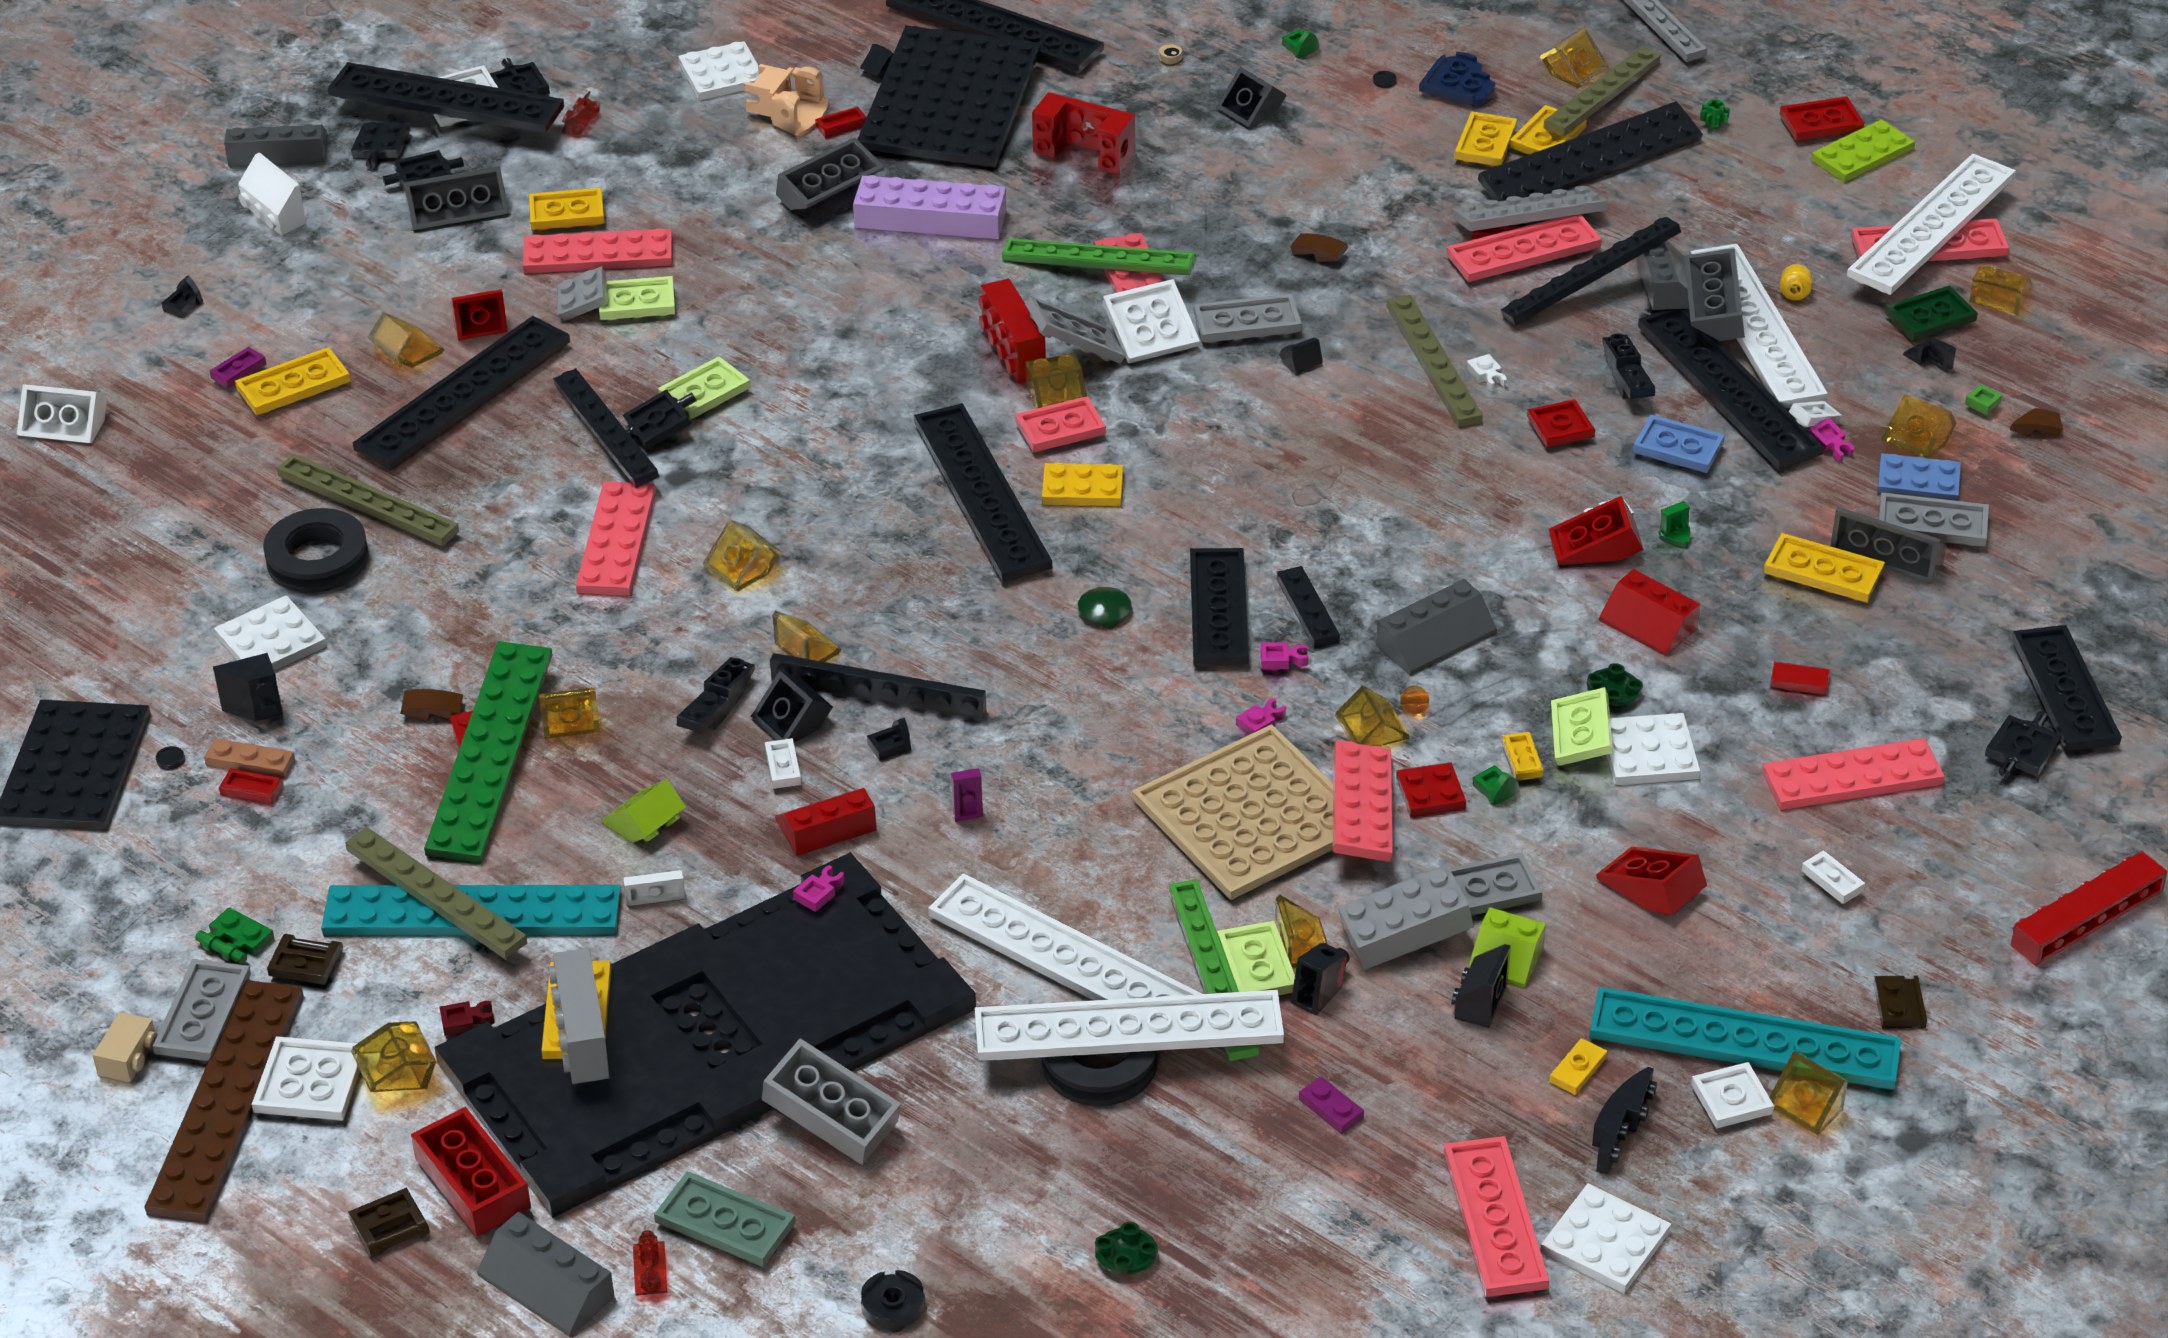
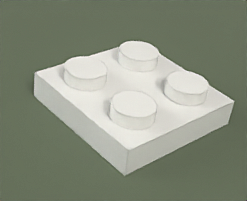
M1749 1062L1692 1076L1691 1086L1716 1129L1773 1114L1774 1105Z

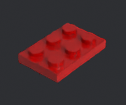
M1847 96L1780 106L1779 115L1796 141L1830 137L1845 133L1850 134L1864 128L1865 124Z

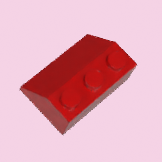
M1633 569L1617 582L1599 616V621L1667 656L1698 629L1701 604Z
M865 788L853 790L775 815L779 827L796 856L877 830L875 805Z

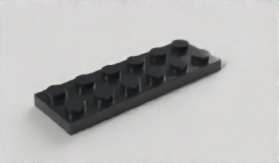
M1190 548L1193 665H1248L1244 548Z
M2067 625L2013 631L2012 641L2056 732L2062 735L2061 743L2065 751L2120 745L2122 736Z

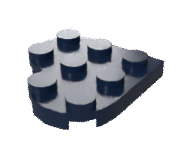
M1456 52V56L1446 58L1444 54L1437 59L1419 83V92L1450 99L1453 102L1471 104L1473 107L1479 108L1483 107L1485 102L1494 96L1496 83L1490 80L1488 73L1482 71V64L1477 62L1476 56L1469 53Z

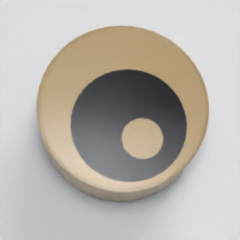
M1174 44L1160 47L1159 60L1161 62L1176 64L1181 61V47Z

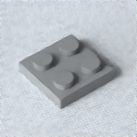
M602 266L594 270H588L575 278L564 280L557 285L558 316L562 322L607 304L606 273Z

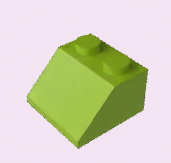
M665 779L639 791L604 817L602 822L632 843L642 839L648 842L660 833L658 828L663 824L667 827L680 818L678 813L685 809L686 806L669 780Z
M1489 907L1480 925L1468 968H1470L1475 956L1504 944L1510 945L1508 983L1525 988L1544 949L1546 923Z

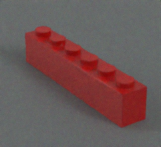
M2143 851L2132 857H2126L2117 866L2104 870L2098 877L2091 881L2083 882L2079 888L2061 895L2058 900L2048 906L2040 907L2036 913L2029 917L2018 920L2013 927L2011 946L2037 966L2163 892L2168 871Z

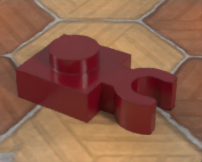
M469 1001L439 1007L444 1036L465 1033L473 1029L474 1024L482 1025L488 1021L491 1025L495 1023L491 1001H482L475 1007H470Z

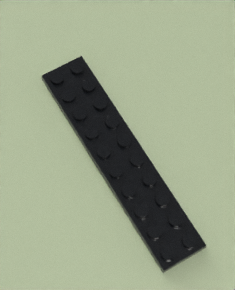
M886 0L887 7L955 31L1040 43L1041 51L1038 59L1080 73L1104 51V42L981 0Z
M350 62L346 63L328 87L329 96L415 110L427 114H438L450 118L467 119L492 125L512 127L514 129L530 130L537 133H547L564 108V99Z
M1675 101L1480 172L1478 181L1491 198L1498 202L1506 201L1508 197L1512 196L1525 198L1529 197L1532 193L1551 194L1553 190H1567L1700 141L1703 133L1680 104Z
M1666 309L1638 319L1640 330L1778 470L1823 455L1824 446L1804 426L1800 425L1796 418L1715 338L1691 326L1690 313L1686 309Z
M531 316L353 442L354 451L389 470L394 469L570 343V335L535 316Z
M961 403L914 415V423L1001 581L1053 569L1051 557L964 404Z

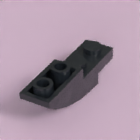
M1616 333L1610 337H1602L1608 365L1622 397L1636 399L1655 396V386L1641 366V355L1628 335Z
M730 657L704 681V691L677 715L676 726L702 733L706 728L715 730L739 700L755 670V664L745 662L740 658Z
M1646 1067L1626 1080L1611 1095L1600 1111L1594 1124L1592 1146L1599 1147L1596 1171L1609 1174L1612 1162L1618 1163L1622 1150V1145H1619L1620 1140L1626 1141L1628 1132H1637L1640 1121H1646L1650 1107L1647 1100L1654 1099L1657 1082L1652 1081L1654 1068Z

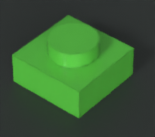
M1980 384L1966 396L1965 405L1988 415L2001 404L2002 394Z

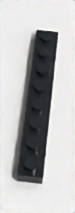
M1668 217L1657 219L1654 224L1636 231L1632 236L1623 241L1616 242L1611 248L1593 255L1588 261L1573 266L1570 271L1552 278L1550 282L1541 287L1532 289L1529 294L1522 298L1511 301L1507 306L1500 309L1503 318L1515 326L1678 235L1681 233L1680 225Z
M576 368L553 378L556 388L636 488L659 478L658 470Z
M773 653L770 659L772 681L779 671H783L800 677L812 688L979 718H984L987 711L986 690Z

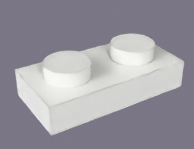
M1825 401L1793 403L1789 413L1797 418L1796 421L1804 427L1814 426L1827 418L1838 424L1842 416Z
M793 738L765 742V751L773 789L801 785V776Z
M1824 850L1802 864L1801 871L1842 904L1864 892L1865 882Z
M682 870L624 877L627 906L685 899Z

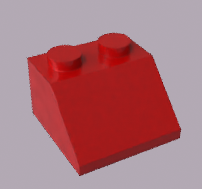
M502 289L451 298L452 317L458 341L508 332Z

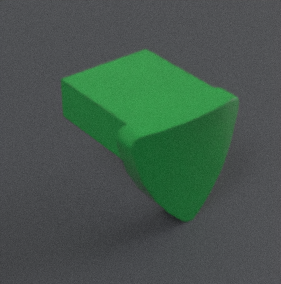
M1299 29L1282 37V45L1293 52L1298 58L1309 55L1319 49L1317 37L1308 30L1303 32Z
M1685 501L1661 510L1659 530L1660 538L1682 548H1688L1691 533L1689 526L1690 507Z
M1495 765L1473 777V786L1485 795L1493 805L1511 798L1519 791L1517 780L1510 774L1502 772Z

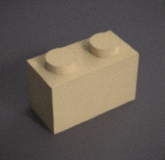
M123 1012L117 1014L93 1053L98 1076L132 1082L137 1072L142 1070L145 1059L150 1050H153V1044L158 1035L155 1032L151 1018Z

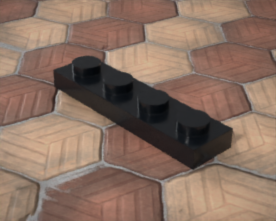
M1299 566L1277 571L1276 580L1313 648L1339 643L1340 634L1303 567Z

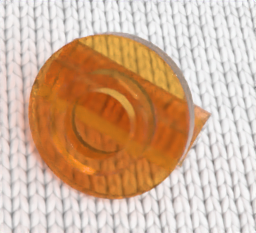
M1410 686L1403 693H1400V704L1409 713H1421L1428 707V692L1420 686Z

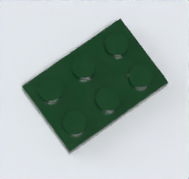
M1950 285L1886 305L1885 314L1912 341L1975 322L1978 312Z

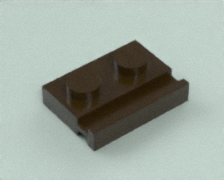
M1874 976L1873 987L1882 1029L1912 1028L1913 1025H1921V1028H1926L1927 1016L1918 976H1913V979H1905V976Z

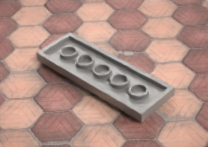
M1577 186L1575 190L1571 191L1557 189L1553 190L1551 194L1545 195L1543 193H1532L1529 197L1512 196L1508 197L1506 201L1500 202L1497 200H1486L1484 204L1480 205L1462 204L1461 208L1452 209L1454 220L1469 231L1604 211L1608 210V200L1591 190L1588 186Z

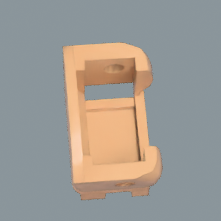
M760 64L758 66L760 76L754 83H744V91L758 95L760 101L747 99L745 101L746 111L771 117L773 126H777L794 136H802L816 127L815 119L825 116L828 109V99L824 96L821 72L810 66L795 67V69L789 67L785 70ZM791 75H795L796 91H791Z

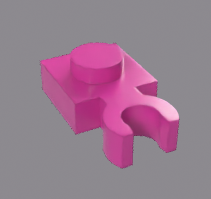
M1830 418L1809 428V432L1824 446L1823 451L1831 449L1834 459L1838 462H1841L1844 453L1842 451L1846 452L1849 456L1853 455L1854 446L1850 442L1844 441L1846 434Z
M1288 642L1260 643L1261 669H1289V664L1300 667L1308 666L1307 645L1300 644L1293 648H1288Z
M1275 698L1269 699L1264 708L1256 704L1236 717V726L1248 735L1271 724L1275 727V721L1286 717V706L1276 709L1277 700Z
M831 865L826 866L822 870V876L818 878L812 874L794 889L793 899L815 912L818 911L835 896V889L844 884V873L840 872L837 876L831 877L833 875V868Z

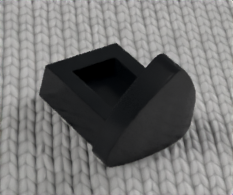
M872 44L860 69L864 73L881 80L894 53L881 45Z
M187 275L179 282L176 291L161 304L163 311L183 318L197 305H200L203 299L197 285Z
M1315 337L1297 344L1288 345L1279 353L1283 363L1296 375L1300 374L1303 370L1323 363L1320 342Z
M905 718L894 721L890 728L867 735V744L879 761L911 751L910 734Z

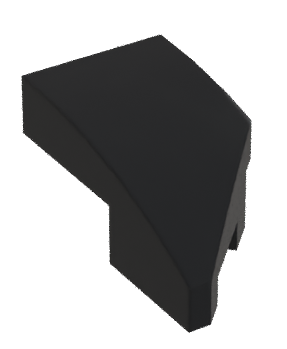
M1933 338L1906 350L1903 355L1919 365L1928 361L1944 372H1948L1953 369L1956 348Z

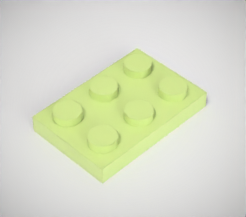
M673 276L606 281L607 304L599 307L600 320L675 314Z
M718 356L659 387L658 394L667 389L671 396L679 400L692 392L697 402L684 408L685 414L691 420L751 388L750 379Z
M1605 687L1551 700L1554 752L1558 766L1613 753L1609 699Z
M1275 921L1217 931L1239 992L1278 990V995L1293 993L1295 974Z

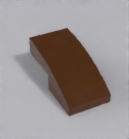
M1300 233L1290 248L1293 255L1314 254L1317 262L1338 261L1348 249V245L1329 236Z
M435 689L406 690L400 714L425 721L428 720L429 714L450 719L449 716L460 714L463 694Z

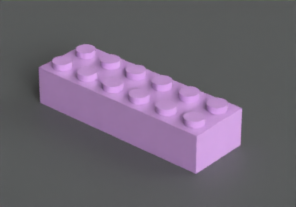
M862 175L853 203L854 228L999 239L1006 214V187Z

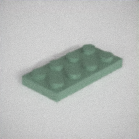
M688 1171L654 1213L655 1223L764 1267L796 1223L794 1214Z

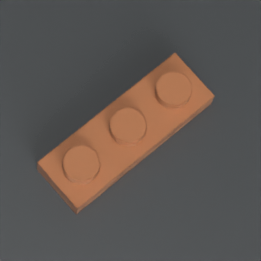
M215 738L204 759L205 764L208 766L225 769L231 768L285 779L295 761L294 751Z

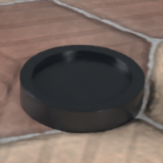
M1390 71L1376 72L1373 75V83L1381 88L1392 87L1396 84V75Z
M176 746L162 748L156 754L157 765L166 770L181 766L185 760L183 750Z

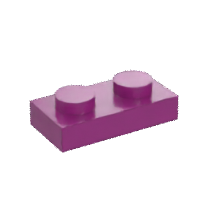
M248 346L209 371L211 379L228 389L235 385V380L249 376L267 364L265 356Z
M979 768L951 773L952 808L955 822L983 817L982 778Z
M1322 1076L1299 1091V1100L1341 1134L1364 1119V1110Z

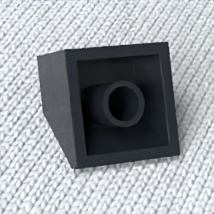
M1240 67L1216 108L1247 127L1253 128L1273 117L1287 95Z
M268 653L213 666L222 711L253 721L283 715L276 676Z
M779 671L750 717L774 739L784 740L793 738V743L819 730L833 706L800 677Z
M1504 944L1475 956L1470 968H1464L1461 977L1462 986L1461 988H1455L1451 1000V1005L1455 1006L1454 1019L1486 1028L1490 1027L1507 989L1510 945Z

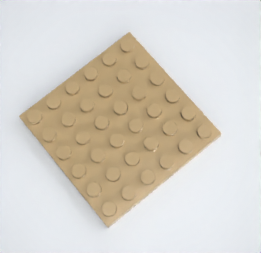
M1272 724L1132 790V799L1230 900L1333 850V783Z

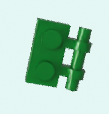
M230 907L209 924L210 933L200 930L195 936V940L200 942L203 948L210 952L217 951L222 954L223 959L229 962L235 961L239 964L246 962L247 954L245 952L255 956L274 939L272 929Z

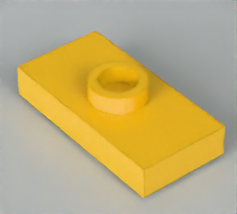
M1530 732L1502 735V744L1514 778L1517 781L1543 778L1544 770Z
M1581 1038L1550 1074L1549 1082L1576 1096L1606 1060L1607 1050Z

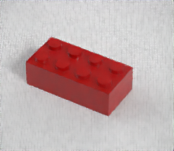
M1007 278L981 285V296H978V302L982 310V316H979V324L981 329L987 332L990 344L995 345L1000 360L1003 359L1005 361L1008 373L1013 374L1017 383L1046 376L1045 336L1038 331L1039 327L1030 317L1031 313L1011 280Z
M466 1106L411 1134L415 1159L476 1237L508 1221L517 1212L523 1213L531 1209L528 1183Z

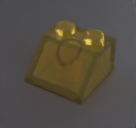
M1585 27L1567 36L1540 55L1551 76L1576 88H1580L1609 67Z
M1980 264L1973 277L1969 302L2018 315L2032 289L2033 283L2030 277L2020 275L2019 273Z
M382 312L367 337L375 344L373 347L375 350L388 355L387 360L398 367H401L403 364L414 368L442 354L445 350L418 326Z
M1075 353L1025 362L1026 387L1036 409L1087 396L1082 368Z
M1904 394L1881 440L1930 458L1945 447L1957 423L1951 411Z
M729 519L702 565L735 591L739 592L767 576L782 552L749 526Z
M595 687L539 694L545 739L601 732Z
M417 1021L388 1022L354 1045L351 1050L370 1092L427 1089L436 1065V1060Z

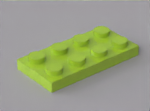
M1881 119L1812 152L1811 161L1845 183L1914 150L1915 141Z

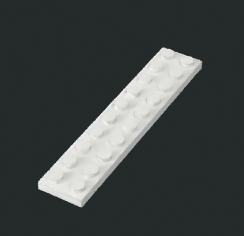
M1976 154L1970 155L1848 268L1847 277L1891 295L2015 178L2016 170Z
M1738 244L1690 251L1691 255L1735 248L1745 337L1737 338V341L1764 387L1786 409L1791 408L1793 403L1827 402V391Z
M964 873L928 908L929 916L1092 1000L1202 994Z
M1278 990L975 1007L978 1061L1284 1043Z

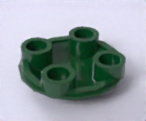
M1097 587L1081 595L1078 601V616L1081 619L1099 623L1104 628L1111 629L1116 627L1118 621L1129 614L1132 608L1131 599L1119 589Z
M1612 663L1608 668L1590 673L1586 683L1588 691L1605 687L1608 693L1609 705L1612 706L1632 704L1639 699L1643 688V683L1625 671L1624 666L1618 663Z
M1125 1222L1120 1228L1108 1231L1095 1240V1257L1099 1264L1108 1271L1117 1274H1136L1144 1271L1154 1264L1158 1256V1245L1153 1237L1140 1230L1139 1225L1134 1222Z

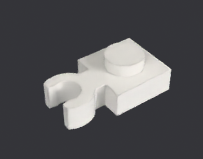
M1490 354L1467 361L1466 369L1478 383L1486 381V387L1489 391L1493 392L1495 390L1496 383L1500 384L1503 388L1506 387L1507 378L1501 373L1502 368Z

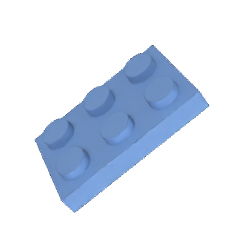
M1650 415L1633 444L1632 453L1708 473L1724 444L1725 434Z
M1881 453L1877 495H1881V492L1958 501L1961 462Z

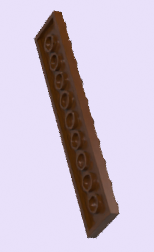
M251 980L245 981L144 1206L146 1215L207 1222L252 1117V1102L276 1036L286 1037L303 997L302 987Z

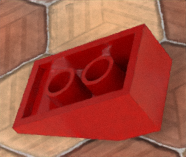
M1622 496L1549 528L1559 565L1620 561L1644 550L1634 517Z
M1632 846L1596 874L1597 880L1648 911L1659 912L1664 915L1677 913L1680 907L1689 900L1694 899L1707 886L1699 855Z

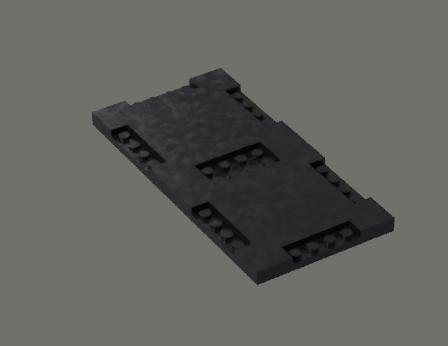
M849 852L801 875V883L812 874L819 878L822 876V870L828 865H831L833 868V875L831 877L837 876L840 872L844 873V884L836 888L835 896L816 912L793 899V890L799 886L797 885L704 929L698 923L612 963L605 1038L609 1079L572 1084L570 1072L564 1073L562 1059L542 1058L546 1004L494 1028L488 1021L434 1048L437 1064L515 1169L528 1183V1186L550 1216L554 1218L775 1109L762 1100L763 1082L800 1038L852 1071L974 1011L976 1007V993L944 957L940 959L936 957L882 896L879 883L855 856ZM691 1011L699 1012V1014L696 1016H692L687 1013ZM707 1029L715 1031L712 1034L701 1033ZM720 1048L730 1049L726 1053L717 1051Z

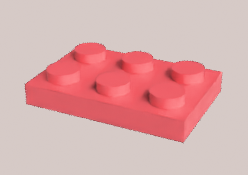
M1088 396L1015 414V422L1033 453L1106 435V426Z

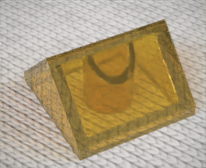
M776 610L774 611L772 617L775 644L789 656L826 662L841 652L842 649L809 622Z
M1363 685L1336 711L1335 716L1347 737L1356 744L1384 746L1409 739L1407 730L1388 699Z
M1282 895L1276 897L1275 924L1292 968H1296L1297 959L1320 943L1328 944L1318 916Z
M1793 1051L1769 1098L1776 1112L1812 1133L1820 1135L1843 1111L1848 1081L1802 1054Z

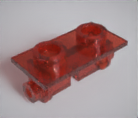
M590 91L584 98L579 97L573 106V111L568 110L562 120L565 124L561 133L564 134L569 129L575 135L581 134L590 121L600 112L599 103L588 99Z
M646 1230L638 1238V1244H633L635 1296L668 1293L665 1241L658 1242L657 1236L652 1231Z

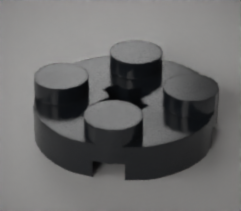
M895 1270V1274L885 1275V1271L870 1277L862 1287V1313L871 1323L887 1328L890 1332L902 1331L905 1326L916 1321L924 1311L926 1303L922 1283L909 1272ZM896 1296L899 1297V1301L893 1303L888 1302L886 1299L887 1297L892 1299Z

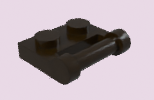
M284 934L267 967L268 975L325 985L336 960L341 958L343 944L338 941L324 943L295 938V935Z
M407 1187L348 1211L349 1219L370 1258L380 1255L379 1251L417 1235L423 1237L430 1234L428 1224ZM412 1220L413 1224L401 1228L380 1238L374 1239L373 1237L379 1233L387 1231Z

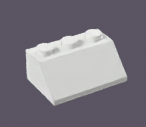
M261 153L255 154L239 182V200L242 206L251 210L257 218L262 219L270 229H274L281 236L305 225L306 221L299 184Z
M23 384L17 435L93 443L105 421L108 395L93 391Z

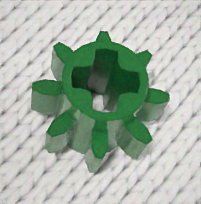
M1710 100L1707 102V105H1702L1700 121H1705L1707 128L1719 129L1723 124L1728 123L1730 108H1725V104L1721 100Z

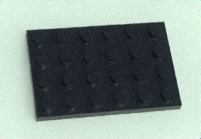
M40 699L0 798V824L107 831L150 717L149 705Z

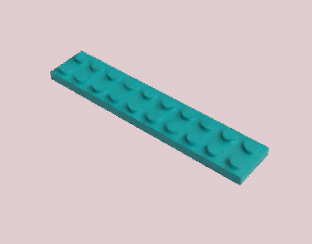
M398 885L329 886L321 926L323 936L469 935ZM453 885L525 935H616L621 885Z
M1605 987L1598 988L1589 1032V1038L1738 1064L1749 1062L1751 1066L1891 1090L1895 1089L1902 1037Z

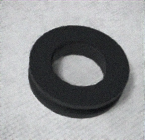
M330 508L307 509L286 516L272 526L266 534L263 543L267 570L271 578L280 586L297 592H324L341 587L355 579L363 571L369 557L366 534L361 522L349 513ZM327 540L341 545L340 549L335 553L322 559L304 560L291 555L299 546L311 541Z
M1157 1051L1130 1052L1129 1056L1122 1063L1103 1069L1084 1067L1075 1062L1071 1056L1042 1057V1070L1049 1085L1066 1099L1091 1106L1114 1105L1132 1099L1148 1087L1157 1069Z

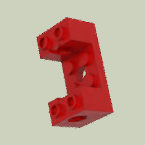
M1048 92L1032 111L1033 152L1055 157L1066 142L1100 150L1098 169L1120 174L1135 155V114ZM1086 122H1089L1094 129L1089 128Z

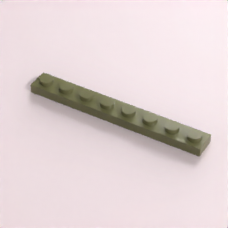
M1640 47L1546 118L1543 128L1565 136L1658 65L1661 55L1652 52L1651 49Z
M1407 295L1387 299L1388 311L1457 427L1482 423L1483 414L1412 296Z
M292 454L277 467L278 476L440 546H444L459 532V526L456 522L296 454Z
M366 827L345 842L347 851L505 960L527 944V937L520 930L370 828Z

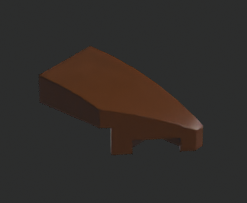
M2034 408L2014 421L2010 426V430L2030 437L2036 429L2058 437L2063 427L2060 413Z

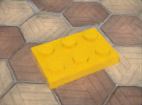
M1545 105L1510 139L1509 148L1530 155L1576 138L1586 128L1587 120H1584L1565 136L1559 135L1543 128L1544 120L1558 110Z
M1471 111L1455 149L1454 159L1486 164L1488 166L1502 165L1509 148L1510 139L1516 131L1518 119Z
M602 188L529 194L531 230L605 224Z
M1045 463L1042 505L1121 507L1123 465Z

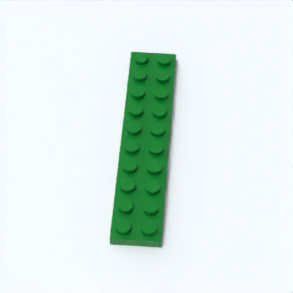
M503 641L497 642L424 847L425 856L482 863L552 659V648Z

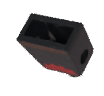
M1320 943L1297 959L1291 1003L1317 1015L1343 985L1346 964L1350 960L1348 952L1343 948H1334L1326 943Z

